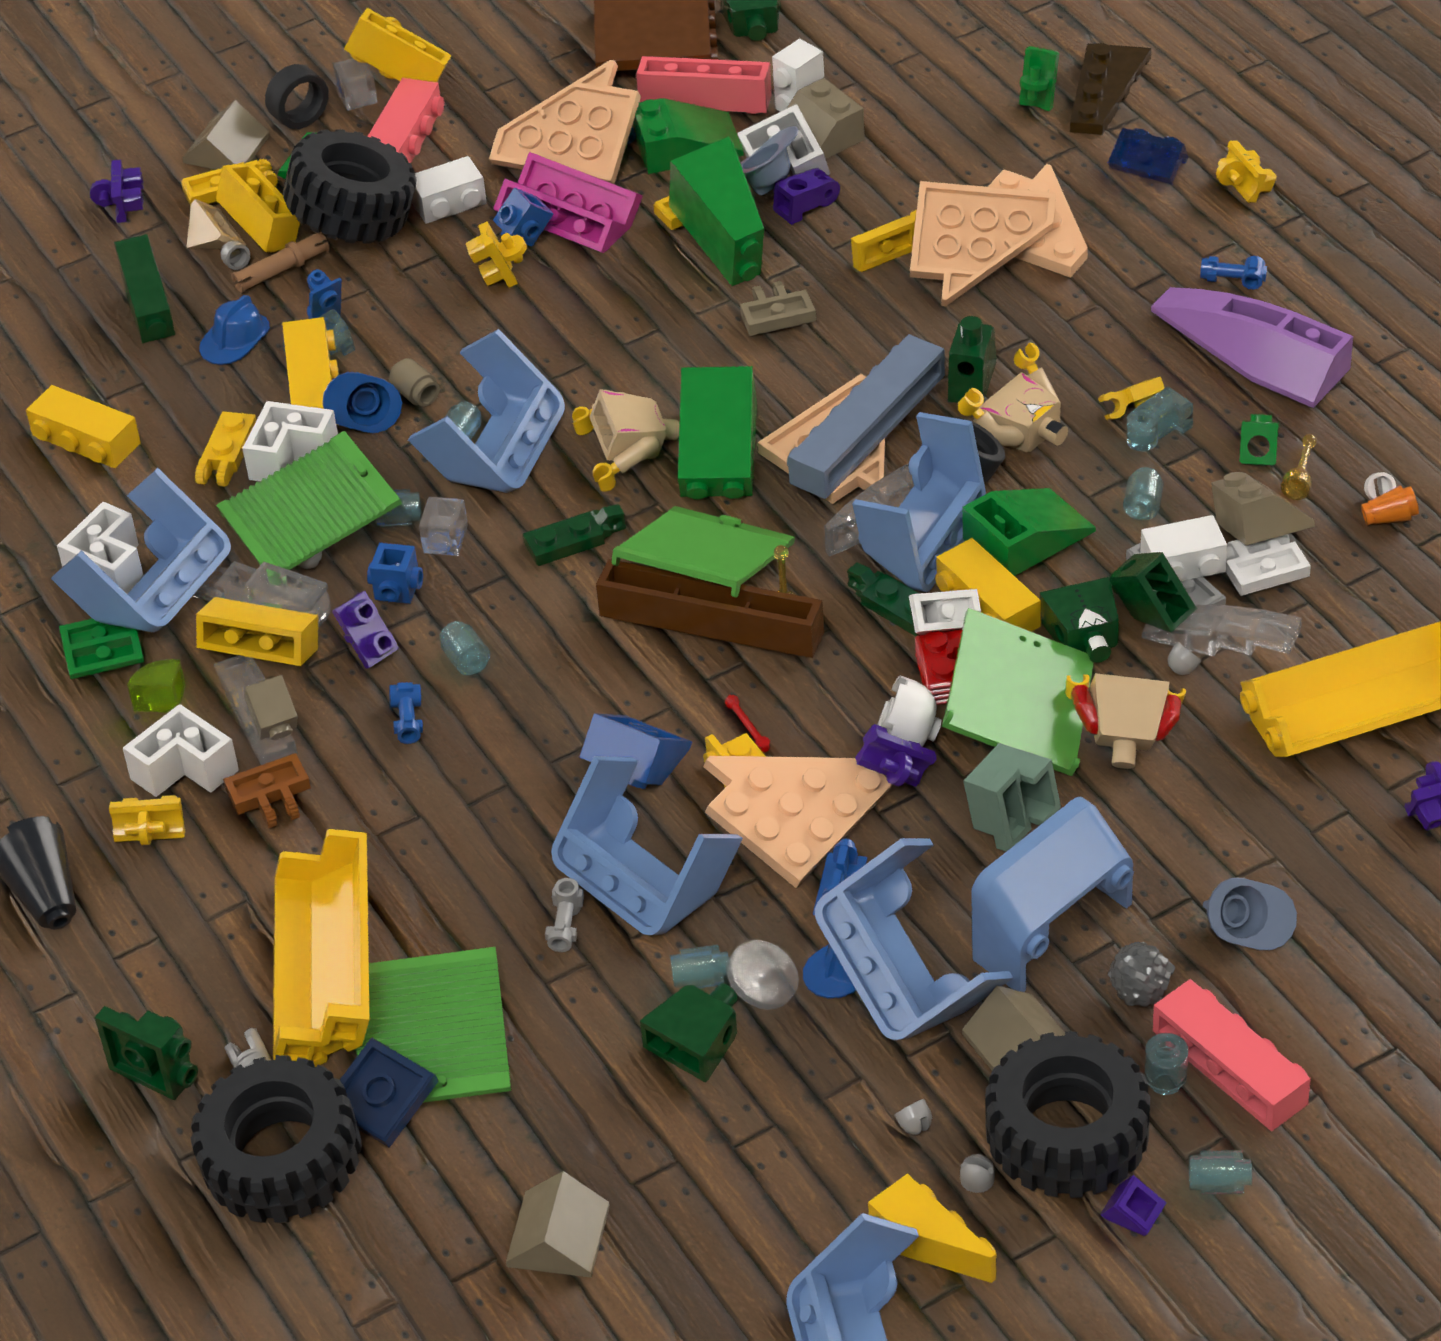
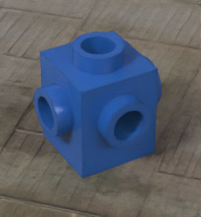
M514 187L493 221L502 229L501 236L505 233H509L510 236L519 235L523 237L527 245L532 247L554 213L537 196Z
M388 543L378 544L367 572L368 584L373 586L375 600L411 604L415 590L420 589L423 583V569L418 567L415 546Z

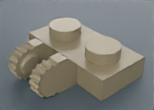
M781 281L773 283L772 291L774 297L766 298L761 286L752 287L754 301L740 304V315L749 336L816 321V310L807 290L787 294Z

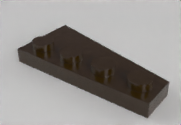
M1087 43L1070 119V133L1103 135L1116 115L1119 103L1128 96L1133 81L1137 82L1141 75L1142 67L1151 60L1152 48Z

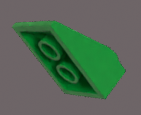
M666 98L649 99L640 102L638 105L633 128L636 134L635 139L648 174L670 170L671 160L728 136L734 144L738 157L744 156L743 147L729 112Z

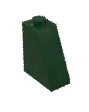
M144 234L114 242L125 294L142 344L176 335L170 307L148 235Z

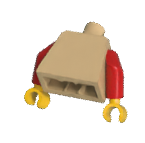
M1095 673L1089 689V675L1084 674L1083 682L1080 683L1072 681L1071 675H1068L1065 694L1073 701L1074 708L1087 732L1094 734L1095 743L1100 746L1113 747L1112 766L1123 769L1134 768L1136 750H1150L1155 741H1161L1166 738L1180 719L1181 705L1187 691L1181 688L1179 694L1169 691L1168 681Z

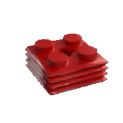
M963 630L934 631L915 637V656L922 684L933 694L937 705L947 703Z

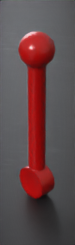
M728 695L725 699L726 707L734 710L754 738L755 744L763 753L767 752L770 749L769 738L760 735L739 706V698L736 695Z

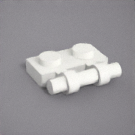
M1288 534L1248 546L1239 540H1234L1227 544L1226 573L1240 596L1310 576L1311 565L1296 542L1290 543Z

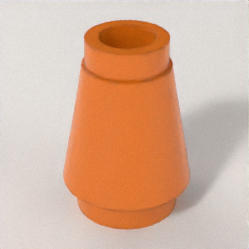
M1400 485L1367 503L1361 504L1363 518L1367 526L1371 524L1411 521L1412 516L1419 515L1417 500L1411 486L1402 488Z

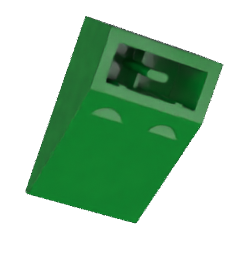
M1050 488L991 491L962 507L963 540L967 541L973 538L1014 576L1096 532L1094 525Z

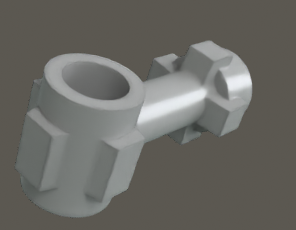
M572 878L560 879L552 890L553 905L557 906L555 926L546 927L545 938L548 940V947L557 952L570 950L572 942H576L577 928L571 927L572 917L578 914L581 907H583L584 895L583 889H580L577 881Z

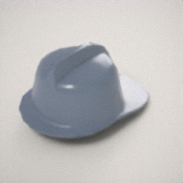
M796 126L781 130L767 140L750 157L740 162L747 182L758 195L766 194L774 189L776 182L786 179L791 164L787 147L798 134L799 129Z
M1229 878L1221 882L1213 890L1209 900L1204 901L1202 906L1207 910L1206 915L1209 924L1219 938L1233 944L1258 950H1273L1283 946L1292 937L1297 923V912L1294 903L1285 891L1273 885L1245 878Z

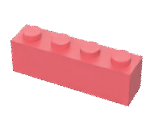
M642 56L636 73L637 89L641 96L640 102L649 99L666 98L726 112L758 114L767 113L772 96L770 62Z
M402 78L367 137L371 138L374 136L379 138L384 144L389 143L396 148L397 153H403L407 157L408 162L411 163L415 155L420 153L426 136L431 134L436 118L443 113L444 98L440 96L439 83Z
M1189 979L1154 1004L1153 1032L1271 1132L1308 1105L1311 1078L1307 1075L1306 1071L1300 1065L1290 1062L1278 1052L1270 1040L1261 1038L1249 1028L1241 1016L1235 1013L1232 1014L1220 1004L1209 990L1202 989L1193 980Z

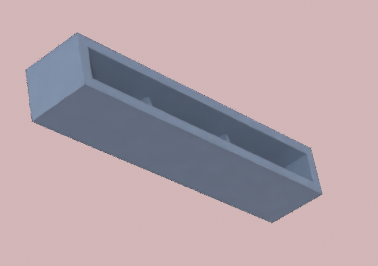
M910 334L898 345H895L889 355L879 365H875L869 375L859 385L854 386L850 394L838 406L833 407L826 419L819 426H815L809 436L798 447L791 450L787 458L789 484L826 499L945 376V349Z

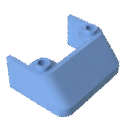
M497 329L464 347L460 352L483 377L478 386V397L480 403L491 414L477 442L474 444L448 416L414 433L409 437L408 441L447 480L509 493L524 485L562 417L565 404L560 392Z
M919 412L916 418L922 446L911 457L909 462V473L912 475L914 486L899 507L855 499L852 505L859 531V543L862 545L863 551L909 588L928 592L936 583V556L965 542L963 540L962 507L985 495L986 489L972 421Z
M159 468L155 469L127 495L153 521L145 530L144 540L148 549L158 558L155 564L129 593H125L82 550L51 577L72 600L97 622L147 632L161 630L172 620L230 553V541L224 531Z
M594 756L554 840L551 851L552 860L560 871L569 878L576 880L578 885L642 934H665L717 893L743 838L738 834H699L678 875L631 839L637 827L638 814L635 806L622 795L638 761L633 757Z
M1083 797L1074 798L986 867L973 884L971 892L973 961L988 972L1010 971L1013 979L1007 982L1006 985L1011 989L1022 992L1026 991V964L1033 958L1037 959L1042 956L1048 948L1049 924L1094 887H1097L1126 909L1132 904L1133 860L1095 805Z
M901 838L823 895L815 908V918L820 929L883 1035L893 1040L913 1037L966 1012L989 996L997 985L1003 986L1013 979L1010 971L981 973L971 981L962 974L951 973L934 981L895 913L909 902L912 895V885L903 868L934 846L930 839Z
M864 1213L860 1214L792 1281L787 1293V1308L796 1341H887L879 1310L888 1303L897 1289V1279L892 1261L919 1237L917 1229Z

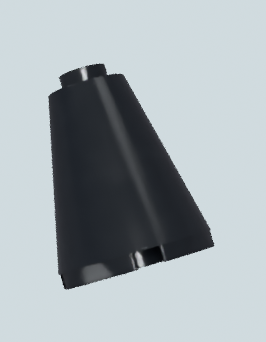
M45 816L30 817L14 822L7 827L9 833L0 839V877L41 927L54 930L63 928L71 922L72 917L75 915L76 904L62 827L58 822L53 824L50 818Z

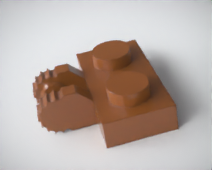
M296 753L223 779L225 790L237 814L239 815L259 807L268 828L277 826V816L270 803L282 799L287 815L291 820L300 817V813L293 795L311 789L309 777Z

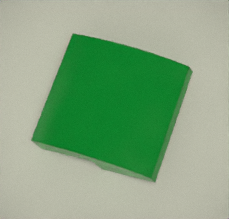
M92 618L59 626L70 679L144 662L137 629L104 624Z

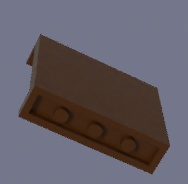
M594 0L596 68L609 60H614L618 65L617 71L638 69L642 56L718 60L715 0Z

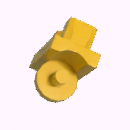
M1229 141L1227 145L1228 155L1226 158L1219 160L1216 178L1222 185H1233L1247 202H1256L1260 192H1271L1276 181V174L1271 169H1263L1260 166V156L1254 150H1246L1238 141Z
M488 221L478 225L481 235L466 242V247L474 263L488 257L492 258L478 265L487 286L502 280L506 282L509 288L518 284L511 271L513 267L511 261H514V263L522 262V255L527 249V244L523 237L519 235L510 236L509 233H505L501 236L502 241L500 243Z
M176 795L162 796L161 799L152 800L123 798L119 802H110L109 812L112 819L114 842L140 840V844L143 846L150 845L151 841L156 839L184 838L185 836L181 798H178Z

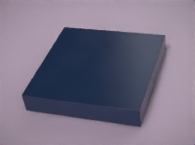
M372 1037L340 1079L350 1099L359 1130L389 1148L439 1081L432 1072Z

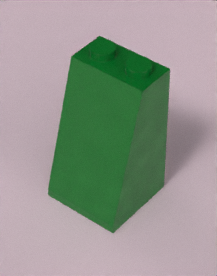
M725 137L671 160L669 208L731 286L744 281H750L757 275H760L764 226L730 137Z
M753 366L681 368L678 483L681 497L703 499L705 497L725 496L737 499L742 496H753L757 417Z

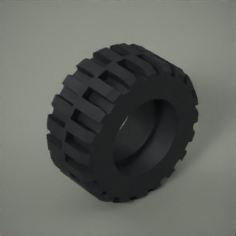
M327 129L320 130L317 134L313 132L307 135L294 146L283 186V198L291 214L295 215L301 224L309 225L310 230L316 233L322 232L328 238L335 240L340 238L349 243L362 241L363 244H367L375 240L379 242L387 240L405 226L417 179L407 157L403 153H397L396 148L389 143L384 144L379 138L374 136L370 138L364 136L361 132L354 131L350 133L343 129H336L334 132H330Z
M1065 1031L1064 1036H1054V1032L1040 1035V1040L1033 1042L1030 1038L1020 1043L1017 1052L1014 1050L1008 1051L1000 1059V1065L993 1068L989 1076V1085L986 1087L987 1143L990 1144V1153L995 1162L1000 1165L1002 1164V1171L1011 1179L1016 1180L1019 1177L1022 1186L1034 1192L1036 1188L1042 1189L1046 1196L1058 1198V1193L1070 1194V1198L1083 1197V1192L1092 1191L1093 1195L1106 1191L1107 1184L1112 1183L1114 1186L1118 1185L1128 1177V1171L1132 1172L1138 1167L1142 1161V1153L1147 1150L1149 1141V1085L1145 1075L1139 1072L1140 1066L1129 1055L1123 1057L1124 1050L1111 1042L1109 1045L1103 1044L1101 1037L1091 1034L1086 1038L1078 1036V1032ZM1077 1101L1095 1108L1103 1116L1086 1126L1060 1128L1042 1122L1032 1113L1052 1102Z
M276 1055L275 1060L269 1061L266 1060V1057L253 1059L254 1064L244 1068L240 1064L230 1070L231 1075L226 1079L220 1077L211 1086L213 1091L211 1095L205 1093L197 1106L200 1113H195L191 1124L193 1132L190 1138L192 1150L206 1186L210 1189L213 1198L219 1205L227 1206L228 1211L238 1217L244 1218L247 1213L250 1221L265 1223L266 1218H273L275 1223L288 1222V1217L299 1214V1217L303 1218L312 1214V1208L318 1205L323 1208L334 1200L332 1194L335 1191L341 1193L350 1182L348 1174H353L356 1171L359 1163L358 1153L361 1151L359 1127L345 1087L324 1066L318 1065L315 1068L314 1062L298 1057L297 1061H292L291 1057L287 1055ZM294 1121L311 1126L305 1137L298 1144L280 1154L253 1156L242 1152L247 1142L257 1132L272 1124Z

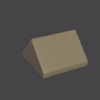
M234 100L208 123L183 156V163L216 170L224 165L250 162L269 138V131Z
M998 985L962 1029L964 1038L991 1070L1000 1065V1059L1008 1051L1014 1050L1017 1052L1018 1045L1030 1038L1034 1042L1040 1040V1035L1054 1032V1036L1065 1035V1032L1032 994Z
M564 1171L525 1191L506 1259V1266L592 1278L610 1208L609 1201Z

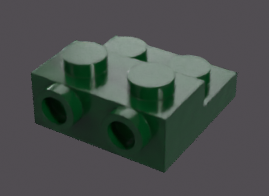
M106 1006L94 1017L110 1070L174 1101L185 1088H189L195 1082L198 1075V1067L190 1062L191 1040L184 1037L183 1029L175 1019L169 1016L162 1017L147 1010L137 1021L126 1012L119 1013Z

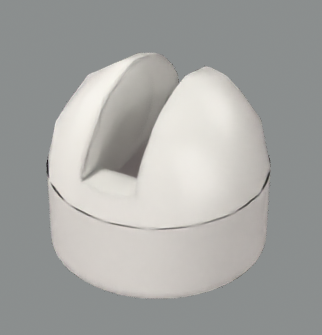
M1384 472L1370 475L1364 484V491L1371 500L1376 498L1375 478H1377L1380 495L1396 488L1394 478Z

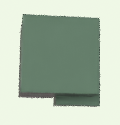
M999 743L963 781L973 828L994 835L996 848L1006 852L1021 841L1032 829L1031 823L1040 826L1061 808L1052 760Z

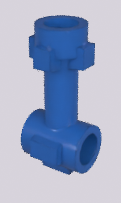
M1214 256L1202 258L1200 278L1216 282L1217 276L1241 278L1242 285L1251 290L1258 289L1262 282L1266 281L1267 266H1265V261L1261 257L1250 256L1245 260L1244 265L1219 263V258Z
M406 682L389 685L390 708H398L400 720L393 721L394 734H397L398 740L402 743H415L420 739V733H423L422 720H415L414 707H421L420 684Z

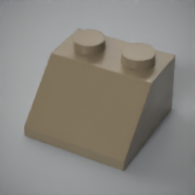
M825 78L799 89L787 107L789 108L795 104L798 105L825 159L865 140L863 107Z
M1232 472L1226 474L1222 480L1211 482L1217 524L1246 546L1315 527L1314 519L1246 473Z

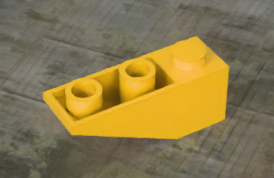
M909 1174L904 1175L868 1202L869 1215L917 1229L919 1237L900 1254L901 1256L992 1283L996 1280L997 1255L991 1243L983 1237L978 1238L966 1227L964 1220L957 1212L953 1210L948 1211L937 1201L935 1194L927 1185L918 1184Z

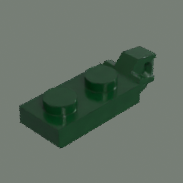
M619 504L603 507L601 510H592L591 512L576 515L523 533V541L536 565L541 566L605 544L604 539L611 536L612 533L626 529L625 514Z
M858 562L847 570V584L861 598V605L910 634L920 636L915 633L909 600L910 595L920 593L889 575L883 574V572L877 571L873 573L871 568Z

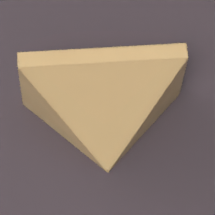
M193 200L190 209L186 248L222 249L223 245L229 241H238L246 245L220 209L199 200Z

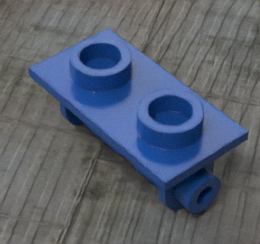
M314 270L307 277V284L311 291L309 293L307 316L309 319L324 317L326 329L329 330L341 321L342 279L339 277L331 281L323 271Z
M842 839L839 843L835 844L833 853L828 852L813 915H815L817 902L823 895L866 865L867 857L858 856L855 843L852 840Z

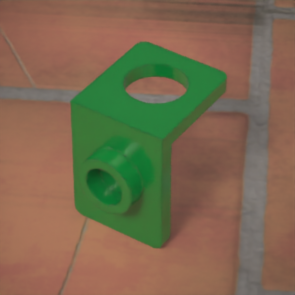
M1250 414V420L1242 421L1239 459L1242 464L1275 465L1280 422H1272V415ZM1257 435L1264 436L1270 444L1268 453L1262 457L1253 456L1248 450L1249 440Z

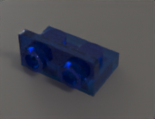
M1122 127L1108 164L1111 169L1172 184L1180 163L1186 164L1189 157L1185 144L1177 138L1171 136L1161 138L1153 136L1148 131L1140 128L1130 130Z

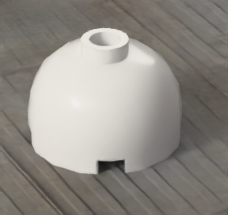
M900 675L891 691L897 692L895 698L891 697L889 702L886 701L878 725L887 728L888 734L906 741L920 743L923 746L927 739L934 741L939 732L942 720L935 717L937 704L933 694L924 685Z

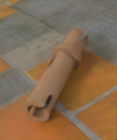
M320 232L297 243L291 241L285 245V249L238 272L232 273V281L239 282L235 284L236 289L243 293L245 290L294 266L301 267L305 265L306 260L329 250L328 242L324 244L321 242L326 239L325 235Z

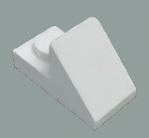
M977 589L921 593L909 596L915 633L919 635H926L934 631L962 630L965 612L968 608L981 612Z

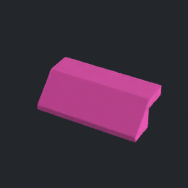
M529 152L518 183L506 178L504 179L493 210L499 211L513 188H518L537 196L554 213L544 230L605 253L631 228L643 195Z

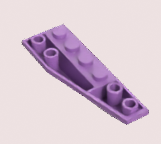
M1170 287L1151 306V312L1250 381L1312 408L1351 369L1352 335L1294 311L1261 300L1225 292Z

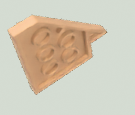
M609 60L499 128L489 160L493 165L523 170L528 153L531 152L615 185L641 96L635 90L612 87L618 65L614 60Z
M1046 164L1033 179L1003 169L988 187L1056 193L1053 229L1014 258L1071 278L1087 260L1088 248L1052 166Z
M920 181L910 277L943 280L941 306L949 305L1053 229L1056 193Z
M862 374L858 375L759 441L758 453L789 474L787 458L791 450L798 447L809 436L811 430L815 426H819L826 419L833 407L838 406L850 394L852 388L859 385L866 377ZM885 438L826 498L828 502L834 504L857 487L862 488L879 501L884 499Z
M710 756L703 766L727 786L708 805L705 813L730 834H738L742 837L741 843L795 888L807 878L827 857L828 852L834 849L835 844L844 839L892 787V784L888 783L885 775L857 765L856 758Z

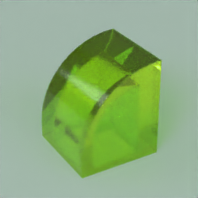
M180 659L155 661L143 666L133 674L127 686L134 711L170 712L181 704L186 684Z

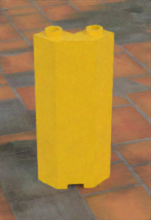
M1441 621L1240 682L1243 690L1240 692L1241 705L1244 711L1250 715L1251 721L1275 757L1295 755L1441 709Z
M327 830L320 855L281 852L274 876L273 1060H275L276 1055L290 1056L292 1061H297L298 1057L313 1061L315 1067L326 1063L327 1055L345 1048L350 1052L361 1047L370 1020L367 833Z

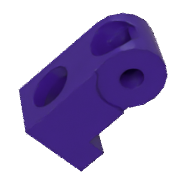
M819 168L780 180L775 183L773 211L792 225L802 221L803 212L816 208L819 205L825 207L832 204L839 195L840 185Z

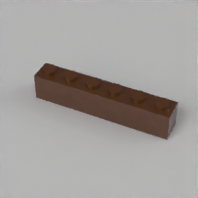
M608 559L596 583L599 616L810 658L814 657L824 634L823 601L820 599L742 584L740 585L739 595L736 598L731 596L732 587L663 569L620 561L618 566L612 565V559Z

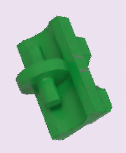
M1028 46L1025 49L1023 74L1019 84L1021 87L1020 105L1036 106L1046 111L1053 109L1060 53Z

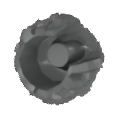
M1144 941L1122 947L1118 954H1116L1115 960L1111 963L1108 972L1111 984L1117 991V996L1124 1000L1127 1006L1140 1005L1146 1007L1156 1004L1162 999L1161 996H1163L1164 991L1167 990L1170 975H1173L1175 966L1159 952V949L1155 946L1147 945Z

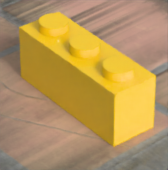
M366 8L359 18L344 48L356 61L368 63L377 68L383 76L399 81L402 78L437 83L452 56L369 8Z
M251 162L224 165L222 167L216 201L265 252L276 253L285 249L287 243L291 241L296 243L300 222L288 210L281 192Z
M324 317L282 322L291 404L324 409L322 404L324 391L328 384L339 375L337 360L330 359V351L336 350L334 331L326 329Z
M51 385L26 409L32 436L112 468H116L141 444L134 416Z
M973 538L936 556L937 574L935 575V581L942 592L977 589L981 613L1031 632L1041 627V600Z
M214 597L196 613L197 648L302 666L318 650V615Z

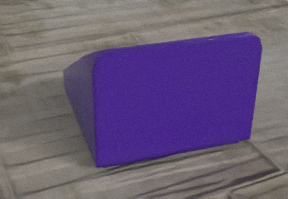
M1133 1175L1118 1185L1100 1215L1112 1223L1145 1236L1155 1223L1166 1202Z

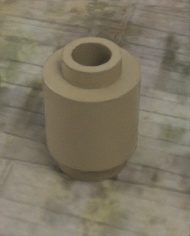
M407 358L397 362L390 371L389 382L412 404L428 406L436 400L440 391L436 378L413 359Z

